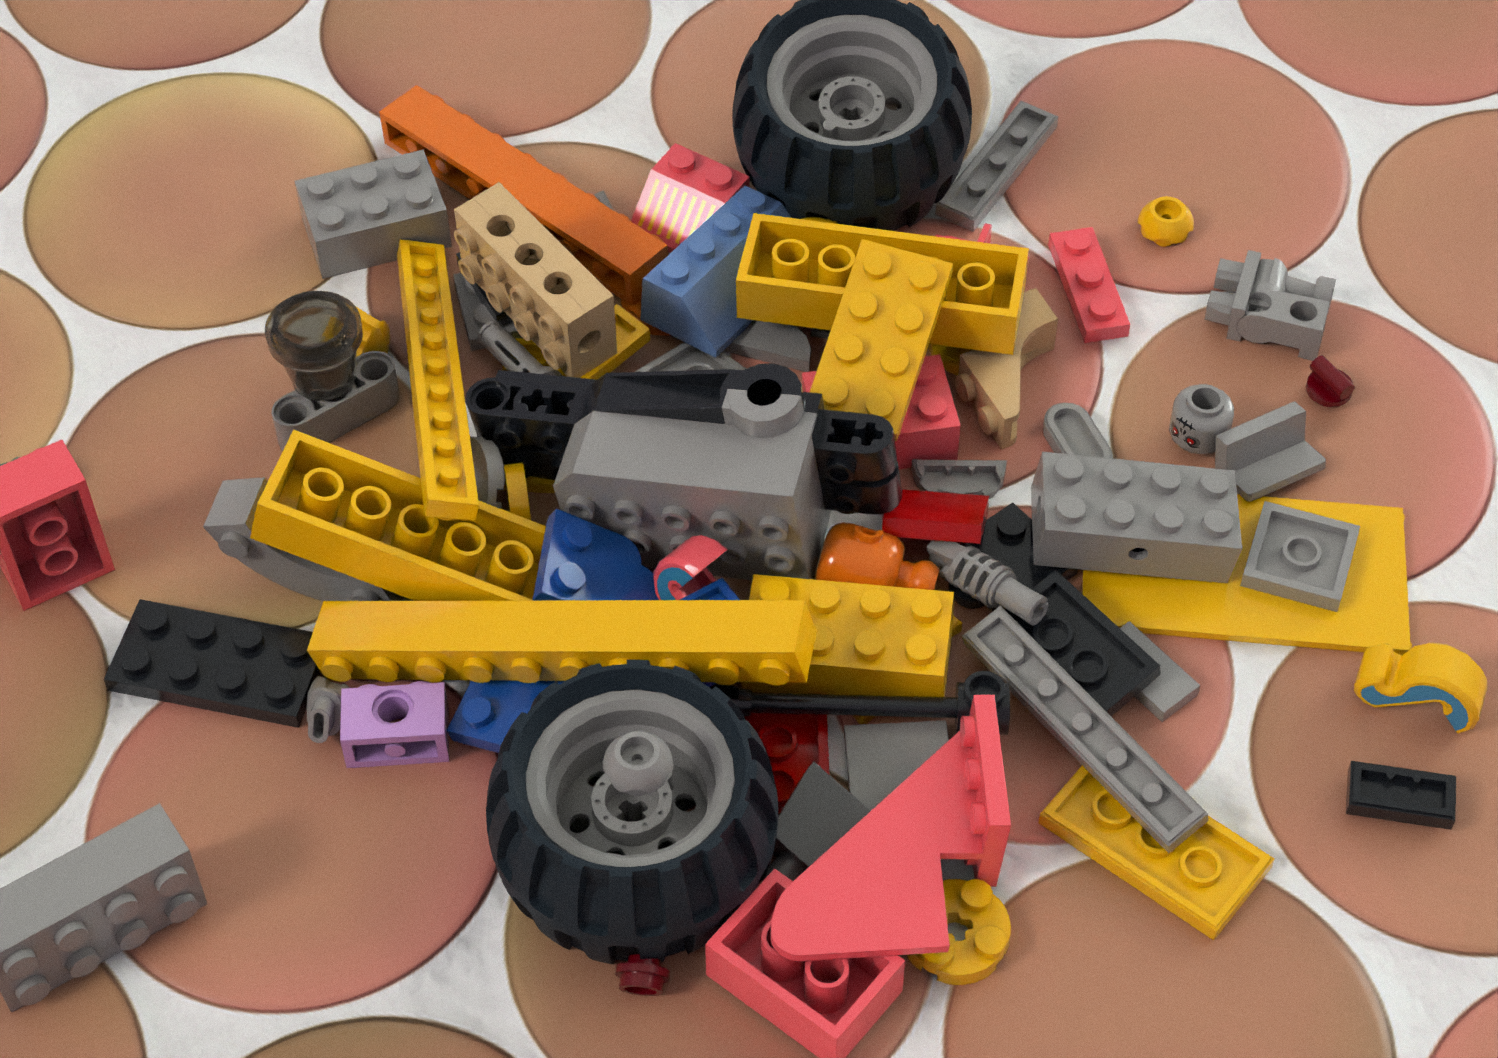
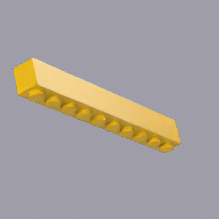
M805 600L323 601L307 651L324 678L338 682H346L350 679H376L382 682L424 680L432 683L443 680H471L477 683H486L490 680H509L523 683L566 681L577 676L579 669L598 663L602 667L627 664V660H649L653 666L673 669L674 666L684 668L695 673L701 682H715L721 685H731L736 682L784 685L786 683H807L817 630Z

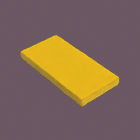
M1083 765L1039 816L1038 823L1213 941L1271 870L1275 859L1210 816H1208V822L1168 853Z

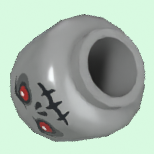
M1207 384L1192 385L1181 390L1174 399L1170 418L1169 432L1172 440L1180 448L1190 453L1208 454L1215 452L1216 435L1232 427L1235 409L1231 398L1224 391Z

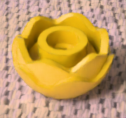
M1168 196L1159 197L1147 203L1142 208L1137 221L1141 225L1143 237L1154 241L1161 247L1184 242L1188 233L1193 231L1194 228L1193 215L1187 205L1177 198Z

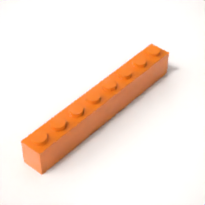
M415 85L379 111L386 145L402 155L424 149L433 175L469 199L500 182L606 289L628 304L635 305L641 300L642 279L668 256V245L659 236L646 232L632 223L626 215L610 209L593 194L585 193L568 182L560 173H554L538 163L530 154L516 149L499 134L491 133L477 124L469 115L462 114L446 104L438 95H432L418 85Z

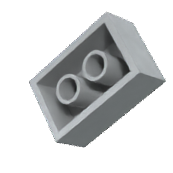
M424 149L295 181L301 217L322 279L396 261L400 239L442 244L444 248L452 247L447 209Z

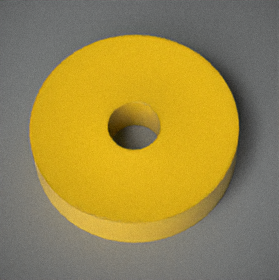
M523 462L505 464L504 473L509 512L531 520Z

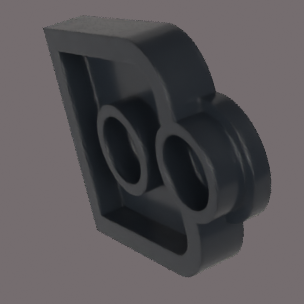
M1013 502L986 520L980 544L968 543L978 548L981 552L988 554L992 559L998 560L1002 565L1013 569L1017 576V581L1030 589H1033L1054 570H1057L1066 580L1075 576L1078 569L1034 565L1032 519ZM956 542V543H958V544H960V545H962V546H964V545L966 544V543H962V542ZM948 583L949 591L954 592V599L959 605L969 609L986 606L981 601L961 591L960 588H956ZM987 607V608L990 609L992 612L996 609V608Z

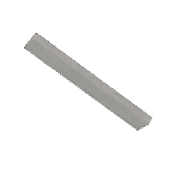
M1001 606L962 635L963 644L991 672L1001 677L1004 683H1009L1010 692L1168 853L1208 822V813Z

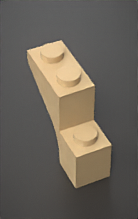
M1036 288L1024 292L1013 355L980 350H971L960 354L959 372L955 377V386L960 398L964 402L969 401L977 413L981 429L985 434L992 435L1001 450L1012 446L1017 438V419L1020 414V371L1033 358L1051 351L1055 347L1058 318Z

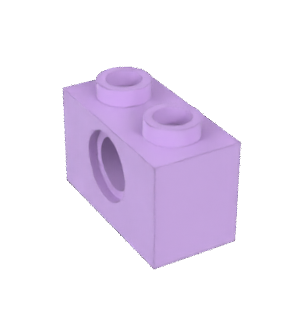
M416 681L408 685L391 686L366 684L358 688L341 689L340 743L346 768L449 762V734L447 733L449 707L444 682ZM402 719L399 722L389 723L392 720Z

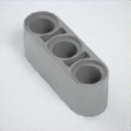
M381 351L363 353L278 399L272 407L271 414L280 449L284 450L293 429L330 443L393 408L399 400V387L392 357Z

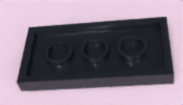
M139 599L104 677L107 691L299 728L307 708L308 691L321 671L307 651L313 633L311 631Z

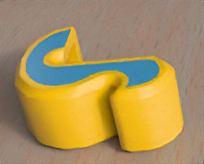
M1387 643L1369 647L1363 653L1354 683V692L1364 703L1376 708L1440 702L1443 706V713L1457 734L1473 729L1479 721L1488 688L1487 678L1483 670L1465 652L1447 644L1427 643L1414 646L1404 655L1394 653V648Z

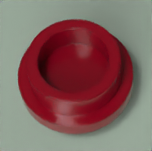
M639 954L628 956L627 963L616 965L615 975L620 978L619 990L641 996H659L663 993L664 983L670 980V971L660 966V959H640Z

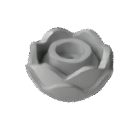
M633 730L621 734L609 744L603 758V770L616 790L632 796H642L647 793H653L664 785L668 774L673 771V758L667 744L657 735L648 731ZM636 759H641V760H643V761L640 762V763H635V762H633V760H636Z

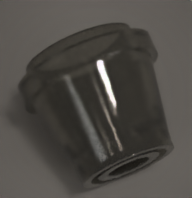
M328 291L299 293L278 304L266 320L265 337L271 355L277 362L283 365L296 392L310 400L325 401L337 398L348 391L355 380L356 352L363 337L361 317L356 306L347 298Z

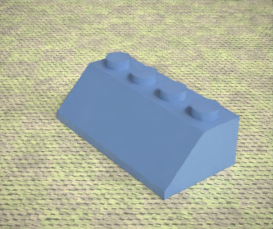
M746 185L741 188L642 279L640 320L715 358L719 356L753 321L737 318L736 277L753 213L792 218L783 203Z

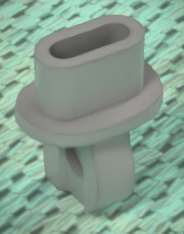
M317 676L313 681L307 695L308 736L313 742L323 743L327 740L328 736L335 735L340 730L341 689L349 688L346 684L341 685L330 682L327 678Z

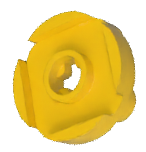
M962 879L943 880L947 925L949 923L965 925L968 930L965 931L964 940L955 941L953 934L948 933L950 944L948 952L910 954L907 957L920 971L923 967L929 973L937 975V981L949 985L976 983L991 975L996 970L997 963L1006 954L1011 936L1010 918L1003 903L993 894L992 888L985 881L980 879L968 881Z

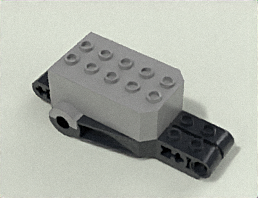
M774 363L757 364L744 370L720 369L606 373L599 379L498 370L496 377L485 378L473 384L465 397L477 437H486V440L494 442L499 449L503 465L523 462L526 478L532 476L555 480L553 488L561 511L627 537L639 550L641 565L650 569H656L659 561L692 536L703 535L718 540L728 549L707 566L713 576L752 580L753 574L813 579L832 510L843 514L861 513L878 515L892 511L899 505L902 499L894 432L890 422L881 416L873 414L825 410L822 394L803 392L798 376L789 368Z

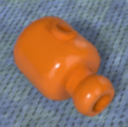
M843 522L832 526L827 533L815 580L934 590L940 568L927 560H921L916 563L903 560L905 547L903 542L896 536L885 533L883 530L877 531Z

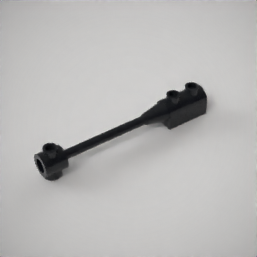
M978 671L968 676L965 682H957L955 697L752 693L750 689L731 685L715 684L709 687L711 689L717 687L740 708L744 717L751 716V713L955 718L956 733L960 731L961 717L969 716L973 695H995L999 734L1008 735L1009 683H1004L1001 677L990 671Z

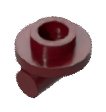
M1323 355L1315 358L1310 364L1312 372L1306 382L1308 396L1322 406L1338 407L1344 405L1350 400L1355 389L1351 378L1345 372L1337 369Z

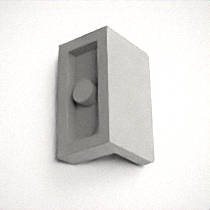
M1295 401L1216 435L1215 469L1235 470L1237 493L1249 502L1325 469L1326 459L1305 441L1306 411Z

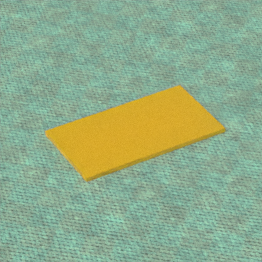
M1237 494L1242 551L1228 583L1083 570L1082 594L1119 628L1130 621L1143 634L1365 652L1369 647L1388 643L1394 648L1393 652L1404 655L1412 648L1410 641L1404 534L1405 515L1403 514V508L1264 496L1249 502L1240 494ZM1264 501L1360 526L1338 612L1240 586Z

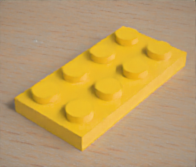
M865 239L861 240L809 392L822 394L825 410L881 416L890 422L894 432L895 441L898 440L953 273V263Z

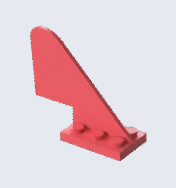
M973 695L969 716L961 717L960 731L784 890L775 905L770 928L771 944L779 955L792 961H815L949 951L950 944L941 859H964L965 865H973L974 879L983 880L990 887H996L1011 828L995 695Z

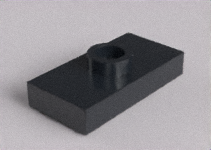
M1351 761L1347 776L1346 814L1452 830L1456 816V776Z

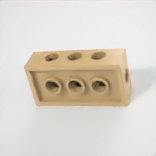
M500 182L454 209L457 228L454 231V237L460 249L461 260L458 261V266L461 273L470 284L477 283L486 292L490 304L499 313L504 311L513 320L515 328L524 340H532L541 349L550 367L554 370L561 369L567 377L580 378L617 354L614 295Z

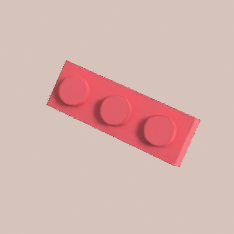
M1093 227L1050 233L1048 246L1084 343L1128 337L1130 322Z

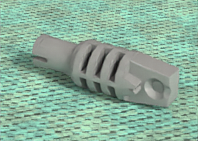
M933 540L927 546L930 561L940 568V577L954 587L960 588L964 593L971 595L974 599L981 601L987 607L998 608L1001 606L1032 626L1038 624L1048 610V602H1046L1048 599L1018 582L1013 569L1002 565L1001 562L992 559L991 556L981 552L978 548L968 543L962 546L956 542Z

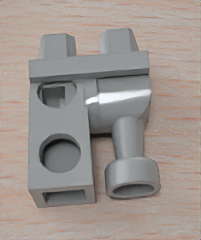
M1251 250L1247 252L1245 263L1220 258L1214 288L1235 292L1236 294L1211 290L1205 320L1229 325L1226 339L1240 341L1242 336L1253 343L1272 342L1300 349L1298 357L1313 361L1318 356L1336 279L1320 276L1317 278L1316 284L1288 276L1287 268L1281 260L1274 258V260L1261 259V252Z

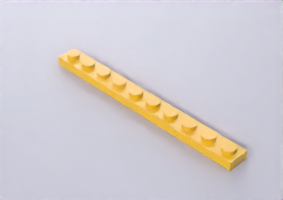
M400 239L397 260L425 516L437 517L446 521L457 519L476 521L479 501L444 245Z

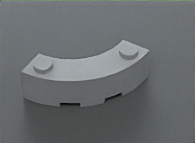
M265 477L222 481L203 527L219 543V549L226 555L238 559L255 572L281 586L317 600L403 601L404 597L251 539L250 535L257 503L268 481Z

